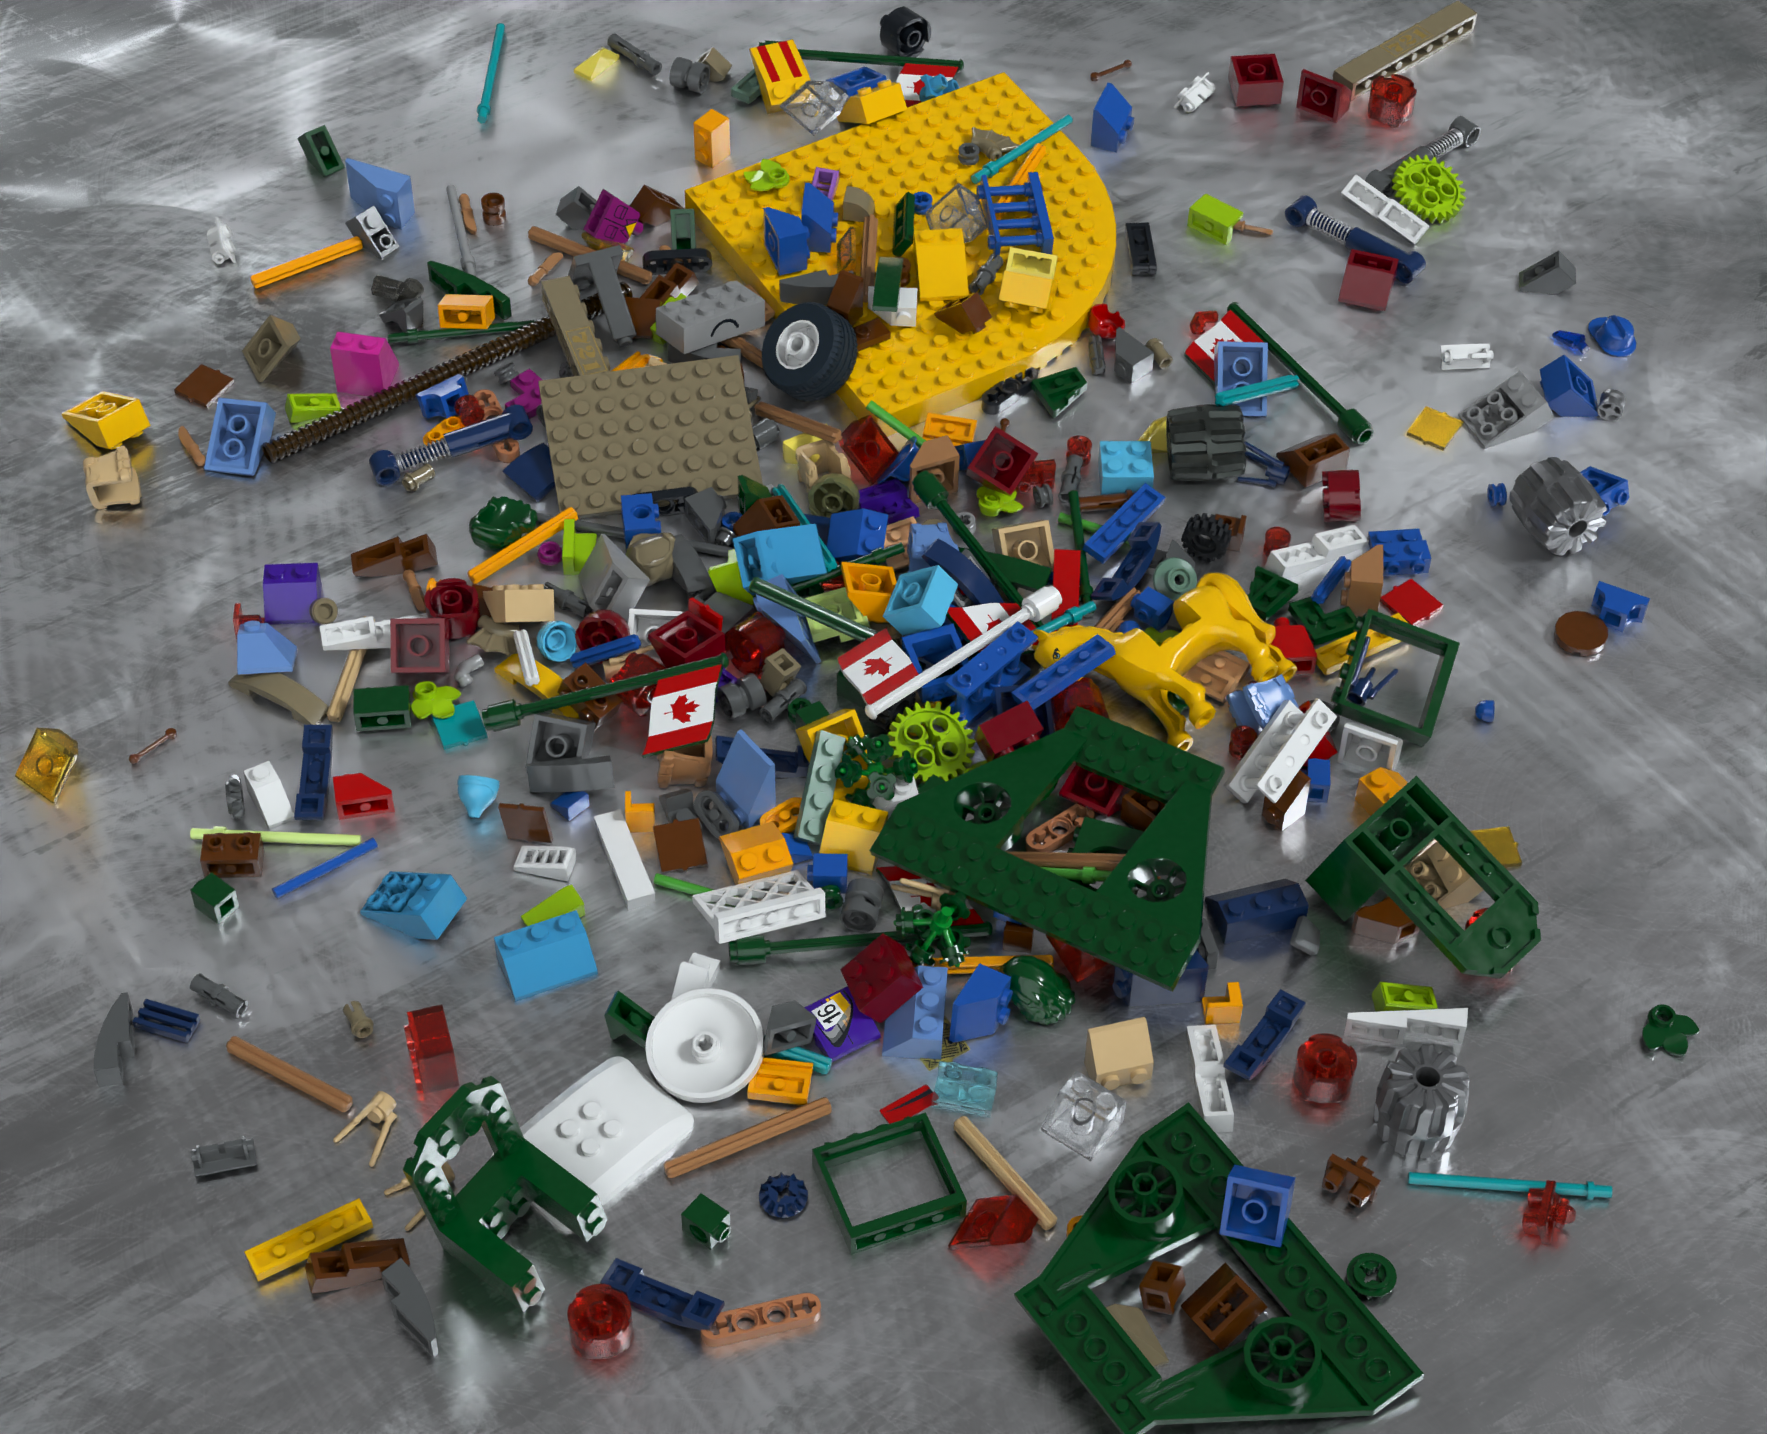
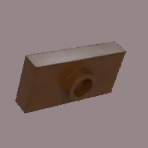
M879 318L853 327L857 338L858 351L891 339V332Z

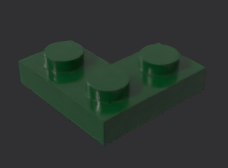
M1311 596L1289 603L1288 611L1298 625L1305 627L1313 646L1356 632L1353 631L1357 618L1349 606L1325 614L1316 601H1312Z

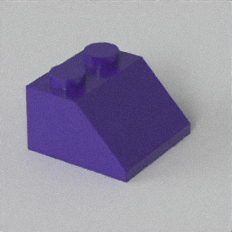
M318 563L264 565L263 598L265 623L269 625L316 623L312 620L309 609L314 600L321 598L322 583Z

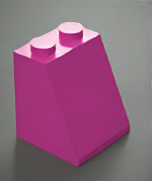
M337 332L330 347L337 392L374 396V393H381V390H388V387L391 386L399 367V362L386 338Z

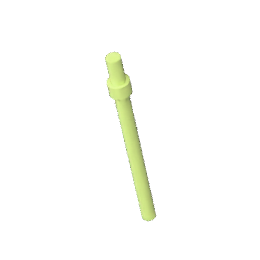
M214 826L213 829L191 828L190 832L191 839L203 840V834L251 832L261 833L262 841L269 843L357 846L361 844V835L227 830L226 827Z

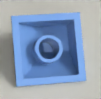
M248 621L240 624L237 633L238 675L293 672L297 655V646L268 623Z

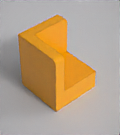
M625 791V817L630 833L654 832V803L632 804L631 791Z
M1228 982L1225 996L1202 998L1205 1024L1240 1023L1243 1004L1239 982Z

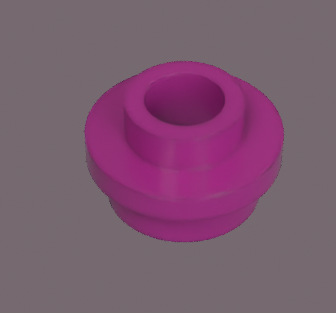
M548 541L540 546L537 557L539 562L544 565H556L562 561L563 550L558 543Z

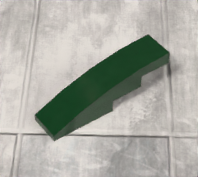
M879 257L872 311L897 312L904 258Z
M435 261L427 262L429 281L445 294L493 295L495 314L503 320L512 316L510 298L494 286L457 268Z
M958 547V548H959V552H961V553H962L965 549L969 550V551L972 553V551H971L969 548H961V547ZM987 552L1017 591L1019 588L1036 592L1047 585L1052 568L998 553ZM976 558V560L978 561V563L981 565V567L984 569V571H985V572L987 573V575L990 577L991 583H992L993 585H994V584H997V583L994 581V579L990 576V574L987 572V570L983 567V565L979 562V560Z

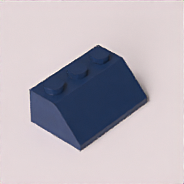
M1288 879L1276 880L1205 897V902L1224 945L1293 929L1298 917H1307L1309 908L1299 883Z

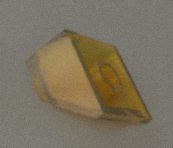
M36 728L15 777L51 803H57L78 757V742L60 729Z

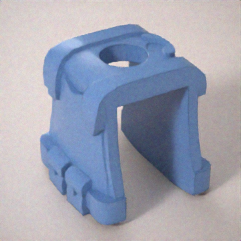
M946 522L931 525H921L920 523L910 525L907 544L909 557L908 572L931 567L921 556L936 539L946 542L959 551L958 545L953 542L949 534Z
M1282 674L1264 682L1250 683L1244 686L1243 690L1234 691L1226 696L1230 705L1228 709L1232 717H1235L1236 725L1239 730L1244 732L1248 739L1259 735L1284 700H1290L1299 708L1294 699V693Z

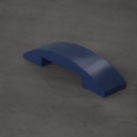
M1159 522L1138 523L1127 540L1131 546L1129 553L1112 578L1101 579L1090 596L1092 600L1114 601L1126 595L1136 586L1147 571L1156 552L1162 527Z
M936 539L921 556L931 567L939 565L975 605L1004 603L1000 594L985 574L965 555L946 542Z
M332 724L304 725L302 740L303 760L299 794L296 795L295 820L324 819L331 777Z
M716 736V761L723 764L734 740L733 737ZM797 745L795 752L760 748L775 764V778L807 777L810 763L804 754L802 746Z
M1280 989L1266 1007L1263 1018L1241 1046L1237 1045L1224 1062L1223 1067L1248 1081L1253 1079L1280 1048L1301 1015L1306 1002Z
M615 1258L600 1281L602 1287L635 1308L664 1321L693 1329L710 1330L725 1305L724 1301L700 1291H696L692 1295L644 1275L643 1268Z

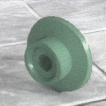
M1173 557L1163 560L1156 567L1153 574L1154 589L1173 601L1197 585V575L1190 563L1181 558ZM1175 576H1178L1180 579L1179 585L1175 583Z

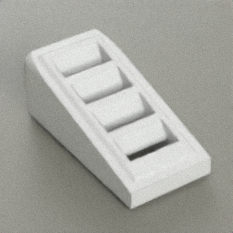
M522 846L513 868L514 871L568 882L576 862L575 848L561 846ZM526 856H532L529 863L524 862ZM537 858H541L540 863H535Z

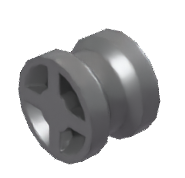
M1614 389L1604 391L1600 397L1597 410L1598 415L1607 421L1618 420L1622 416L1626 400L1623 393Z

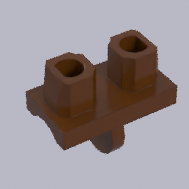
M1332 1153L1327 1161L1322 1187L1331 1193H1336L1340 1186L1350 1190L1347 1195L1349 1203L1357 1208H1361L1367 1201L1373 1203L1377 1197V1189L1381 1180L1374 1177L1375 1172L1366 1167L1368 1158L1362 1155L1356 1162L1349 1157L1344 1160Z

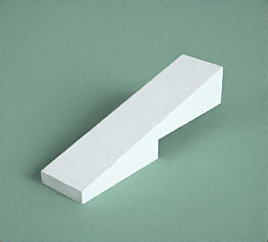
M1355 175L1341 192L1343 199L1413 245L1419 241L1429 228V225L1394 199L1386 197L1358 175Z
M1355 525L1316 533L1311 542L1271 551L1265 568L1283 578L1290 579L1368 545L1369 540Z
M426 613L401 618H428ZM373 616L319 626L324 651L391 648L390 620L374 622Z
M621 809L594 816L597 831L609 865L613 868L627 911L655 903V891Z
M1468 1008L1348 1013L1344 1036L1403 1044L1404 1036L1407 1035L1462 1044L1467 1028Z
M1216 1025L1187 1026L1186 1034L1200 1116L1215 1133L1233 1132L1234 1112L1224 1074V1058Z

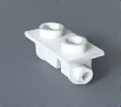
M1207 72L1202 78L1197 76L1189 85L1191 88L1185 87L1178 94L1177 98L1179 101L1174 108L1176 109L1179 105H1182L1185 112H1193L1203 101L1215 92V84L1206 79L1210 73Z
M215 217L216 225L209 227L207 230L208 242L211 246V258L217 264H222L229 258L233 263H236L234 254L236 247L231 240L233 236L232 230L227 223L223 224L218 217Z
M1490 343L1441 345V370L1490 368V360H1493L1494 357L1493 350H1490Z

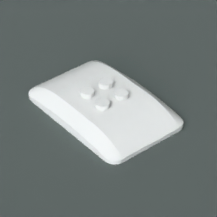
M617 1056L606 1060L566 1089L520 1127L527 1141L595 1191L603 1207L688 1136L693 1130L694 1119L689 1111L629 1060ZM534 1201L530 1203L533 1208L557 1229L566 1232L571 1231Z

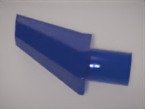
M1562 330L1552 334L1554 338L1571 349L1577 348L1582 354H1585L1590 349L1584 342L1586 340L1584 334Z

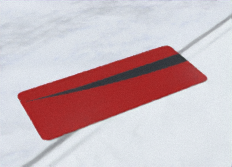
M923 1085L880 1109V1113L891 1124L901 1121L907 1116L912 1117L939 1102V1099L928 1085Z

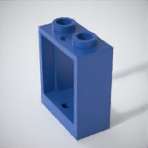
M954 624L902 637V651L910 658L918 674L923 672L918 657L948 649H953V652L963 647ZM968 658L958 663L960 668L969 662ZM953 674L933 679L917 689L921 702H936L944 697L956 695L957 693L945 685V681Z

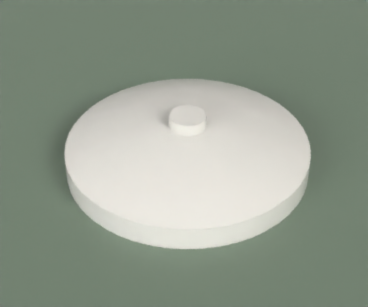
M697 989L674 998L655 1016L647 1033L646 1058L656 1081L671 1095L695 1103L715 1102L732 1096L752 1080L763 1060L765 1036L756 1012L744 999L734 993L721 989Z

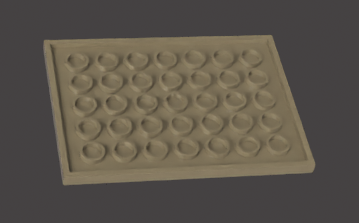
M739 355L538 381L559 513L568 507H572L578 514V520L621 514V495L681 487H693L698 492L712 487L718 495L723 496L724 500L736 499L739 475H744L763 485ZM660 500L657 504L658 507H664L669 505L670 502L668 500Z

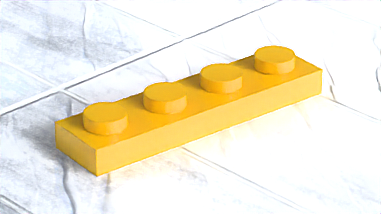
M1400 613L1390 616L1408 623ZM1368 629L1367 636L1370 637V643L1365 658L1402 641ZM1357 632L1315 649L1317 653L1316 665L1325 675L1340 670L1343 663L1348 662L1350 655L1346 654V650L1350 640H1355Z
M360 1198L250 1248L244 1251L259 1282L308 1259L310 1253L323 1252L372 1229L373 1223Z

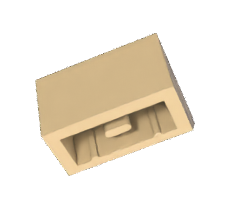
M544 584L492 586L493 591H483V598L495 623L555 621L554 589H544Z
M1438 842L1405 867L1443 909L1468 903L1483 891L1480 885Z

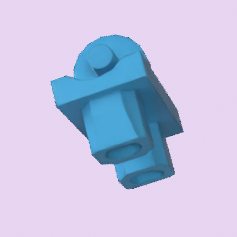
M925 74L920 77L921 81L925 84L919 94L921 102L959 89L956 80L951 79L947 82V79L942 74H938L935 77Z

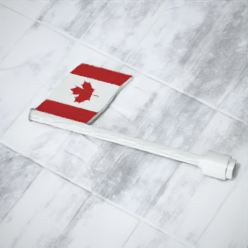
M1054 586L1040 588L1023 599L1022 610L921 674H918L910 658L892 640L887 627L838 657V664L843 675L859 691L865 701L866 715L870 719H876L879 713L993 642L1017 621L1022 623L1029 619L1038 622L1053 613L1062 603V597Z

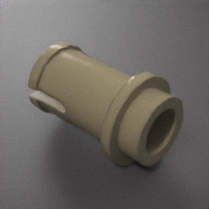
M1152 338L1146 343L1145 346L1154 352V360L1161 369H1165L1172 364L1173 359L1164 349V344L1161 340Z
M426 463L412 473H405L404 478L401 480L402 484L409 492L417 491L420 485L434 478L435 471L430 464Z
M351 1001L350 1003L354 1011L352 1012L349 1005L346 1004L343 1007V1013L351 1024L352 1034L358 1038H366L373 1032V1021L366 1016L359 1001Z

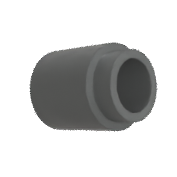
M763 418L752 425L757 451H760L779 438L778 433L780 430L774 420Z

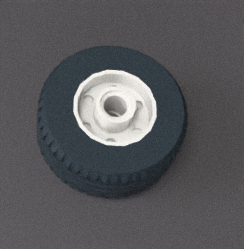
M804 302L792 306L775 319L766 333L762 347V365L765 375L775 387L798 400L811 402L824 399L839 390L853 371L858 351L856 334L848 320L821 303Z

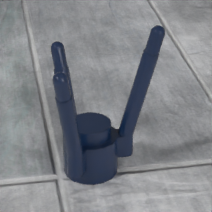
M1244 441L1246 448L1257 454L1246 451L1245 456L1267 466L1265 476L1269 477V480L1238 477L1237 481L1268 485L1273 488L1276 487L1277 483L1284 485L1291 467Z
M1368 636L1365 639L1347 695V699L1350 702L1359 706H1364L1368 699L1373 700L1376 694L1398 673V669H1394L1374 688H1372L1373 684L1370 682L1376 671L1374 667L1370 669L1365 678L1358 679L1370 643V637Z

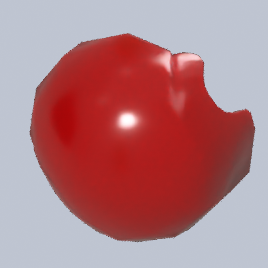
M1096 304L1091 308L1088 326L1093 334L1099 335L1104 339L1116 338L1117 328L1125 329V320L1120 316L1119 311L1115 313L1109 312L1107 304Z

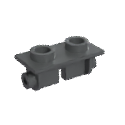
M245 1136L242 1139L224 1142V1144L220 1145L212 1144L202 1147L197 1145L196 1149L190 1150L195 1177L257 1165L253 1138L246 1139Z

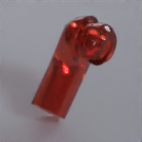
M1217 311L1196 312L1189 324L1191 332L1196 335L1203 334L1206 331L1203 330L1206 327V323H1216L1218 321Z

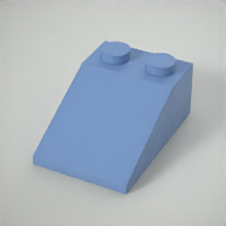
M347 158L345 164L350 197L365 210L375 206L387 226L402 230L415 213L410 176Z
M1218 341L1214 347L1215 395L1219 392L1267 381L1268 343ZM1267 396L1232 404L1240 406L1243 417H1267Z
M218 398L204 465L205 471L254 476L264 454L262 449L263 443H269L276 416V412L268 403Z
M783 574L767 580L769 583L796 594ZM756 594V597L753 598L754 604L758 612H762L766 623H772L780 634L816 664L820 663L821 659L815 642H813L806 617Z
M741 729L737 731L716 778V792L721 795L739 821V825L747 829L760 825L761 816L776 807L775 764Z

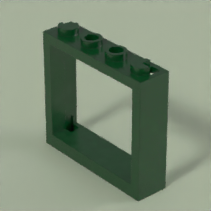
M1368 609L1363 617L1358 616L1353 631H1356L1357 634L1355 640H1350L1346 650V654L1350 656L1348 662L1343 663L1338 678H1341L1342 681L1340 687H1335L1331 697V702H1334L1332 712L1423 747L1432 736L1460 643ZM1368 629L1440 656L1418 727L1346 701Z
M926 1112L913 1117L907 1116L903 1120L891 1124H881L873 1130L863 1133H853L844 1139L832 1143L825 1142L823 1146L812 1149V1166L851 1255L966 1217V1197ZM920 1139L946 1196L852 1227L828 1172V1168Z

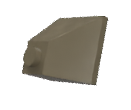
M269 315L242 350L257 380L262 383L297 346L301 338L292 323Z
M1112 1304L1106 1307L1154 1368L1169 1363V1359L1140 1308Z

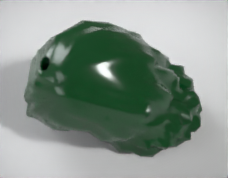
M493 496L488 501L487 506L480 509L477 515L471 518L469 533L475 545L481 549L498 552L521 538L524 533H529L535 529L536 521H538L537 512L531 509L530 504H524L522 500L516 501L508 497L496 498Z
M1021 955L1013 957L999 967L998 972L1011 977L1012 1004L1017 1006L1020 1013L1025 1015L1029 1022H1039L1043 1025L1055 1024L1058 1020H1064L1066 1015H1069L1072 1011L1071 1006L1075 1004L1076 999L1074 997L1075 992L1071 990L1070 981L1064 974L1057 973L1050 964L1034 956Z

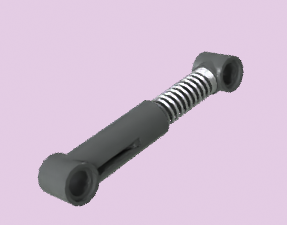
M1459 116L1451 123L1448 132L1426 146L1418 147L1382 171L1373 170L1368 174L1365 181L1390 198L1395 191L1392 189V186L1395 184L1392 181L1395 176L1394 172L1403 160L1406 161L1408 157L1414 159L1416 155H1419L1421 159L1424 155H1427L1430 161L1434 157L1437 160L1458 146L1465 145L1470 147L1478 140L1481 128L1465 117Z

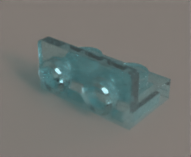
M940 1061L931 1107L990 1118L997 1090L998 1072L985 1067L976 1068L961 1065L957 1062Z

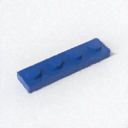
M1145 483L1084 543L1083 550L1104 564L1128 540L1138 523L1146 522L1164 504L1166 497Z
M1095 635L1012 691L1014 701L1021 704L1028 700L1032 709H1036L1116 654L1114 646L1100 635Z

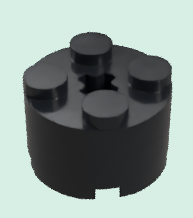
M905 6L893 10L888 15H884L880 20L881 44L898 56L916 58L924 51L922 47L925 42L929 43L931 38L930 23Z

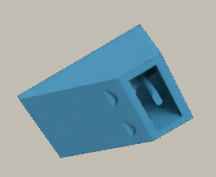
M816 524L757 531L733 538L742 585L752 596L756 594L750 592L749 586L754 577L767 581L783 574L791 585L827 574Z
M390 871L382 879V883L376 891L367 899L366 904L360 910V914L414 938L438 940L465 903L467 897L451 874Z

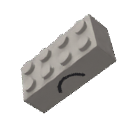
M729 281L725 285L709 288L699 294L689 295L684 299L668 302L666 305L656 308V334L683 354L765 326V300L738 281Z

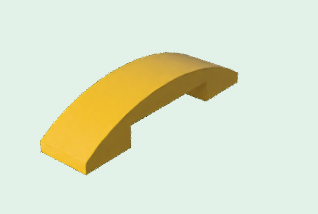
M513 653L494 668L498 675L512 685L519 682L541 699L559 696L557 692L563 679L536 660L535 663L540 682L537 685L533 684L531 687L525 683L518 654ZM571 706L552 710V713L556 715L580 719L578 713Z

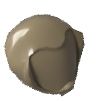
M641 533L635 535L626 550L625 555L650 579L646 587L672 577V552L676 538L671 533Z

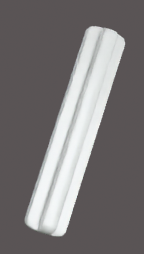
M524 629L515 631L513 636L525 683L530 687L533 684L537 685L540 679L528 633Z

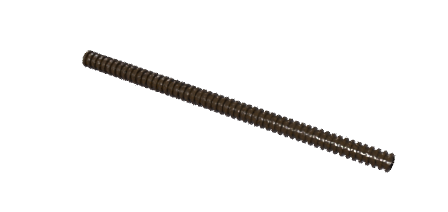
M624 281L620 282L624 297H633L629 285ZM598 293L594 294L593 297L589 296L587 299L580 301L586 305L587 318L589 320L593 319L594 316H600V313L604 314ZM549 315L548 317H542L541 320H536L535 323H529L528 326H522L521 329L518 328L515 332L511 331L508 335H502V338L498 337L495 341L491 340L488 344H482V347L478 346L475 350L471 349L469 353L465 352L462 356L458 355L455 359L451 358L448 362H443L442 366L438 364L435 368L431 367L428 371H423L422 374H416L415 378L409 377L408 381L405 379L401 381V384L398 382L394 387L389 386L388 390L383 389L381 393L376 392L374 396L369 395L367 399L363 398L360 402L356 401L353 405L349 404L346 408H340V411H334L333 415L327 414L326 418L320 417L319 421L314 420L312 424L307 423L305 427H298V431L294 429L291 431V434L287 432L284 434V437L278 436L277 440L272 439L270 443L265 442L262 447L264 455L269 462L274 464L277 461L276 459L279 461L283 460L284 456L289 457L291 453L296 454L298 450L302 451L305 447L309 448L312 443L316 445L319 440L322 442L326 437L331 438L333 434L338 435L340 431H346V428L351 429L353 425H360V421L364 423L367 421V418L371 420L374 418V415L380 416L381 412L386 413L388 409L393 410L395 406H401V403L406 404L408 400L413 401L417 397V393L457 374L468 376L469 372L472 374L476 370H481L482 366L487 367L489 363L492 365L496 361H501L502 357L507 358L509 355H514L515 352H520L522 349L525 350L529 346H534L535 342L538 344L542 340H547L548 337L551 338L556 334Z

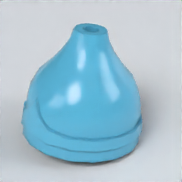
M562 621L548 622L542 626L536 637L539 652L548 660L554 662L569 659L577 648L575 629L570 624Z
M459 776L457 781L458 795L468 812V817L480 818L484 810L496 799L500 781L482 776Z

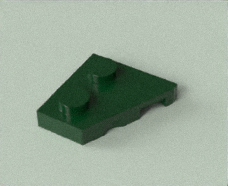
M1073 367L1032 380L1031 388L1052 418H1055L1087 390V381L1077 367Z
M1257 566L1255 568L1254 580L1250 584V593L1247 596L1259 618L1267 621L1298 593V584Z

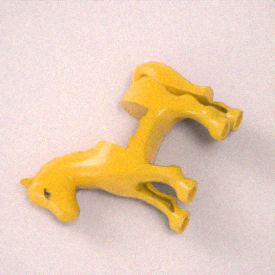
M1207 573L1203 575L1195 588L1174 601V614L1183 630L1175 637L1167 638L1161 646L1143 630L1138 628L1124 634L1122 632L1113 633L1108 629L1082 625L1061 627L1058 631L1051 633L1039 629L1033 631L1038 636L1039 641L1038 645L1032 646V649L1035 650L1034 658L1044 669H1047L1097 634L1113 645L1116 654L1093 670L1114 680L1123 691L1143 702L1166 728L1168 733L1167 744L1186 752L1192 746L1194 740L1185 731L1186 718L1172 707L1168 701L1167 693L1168 691L1175 693L1185 701L1189 707L1188 719L1196 729L1207 725L1214 717L1216 710L1211 703L1205 701L1206 689L1200 683L1192 682L1183 677L1202 659L1224 650L1243 652L1252 667L1251 676L1257 683L1270 680L1281 674L1286 682H1288L1297 671L1296 665L1287 660L1279 648L1271 645L1276 634L1275 626L1260 619L1239 583L1229 575L1222 573ZM1083 677L1059 693L1068 696L1077 695L1082 689Z

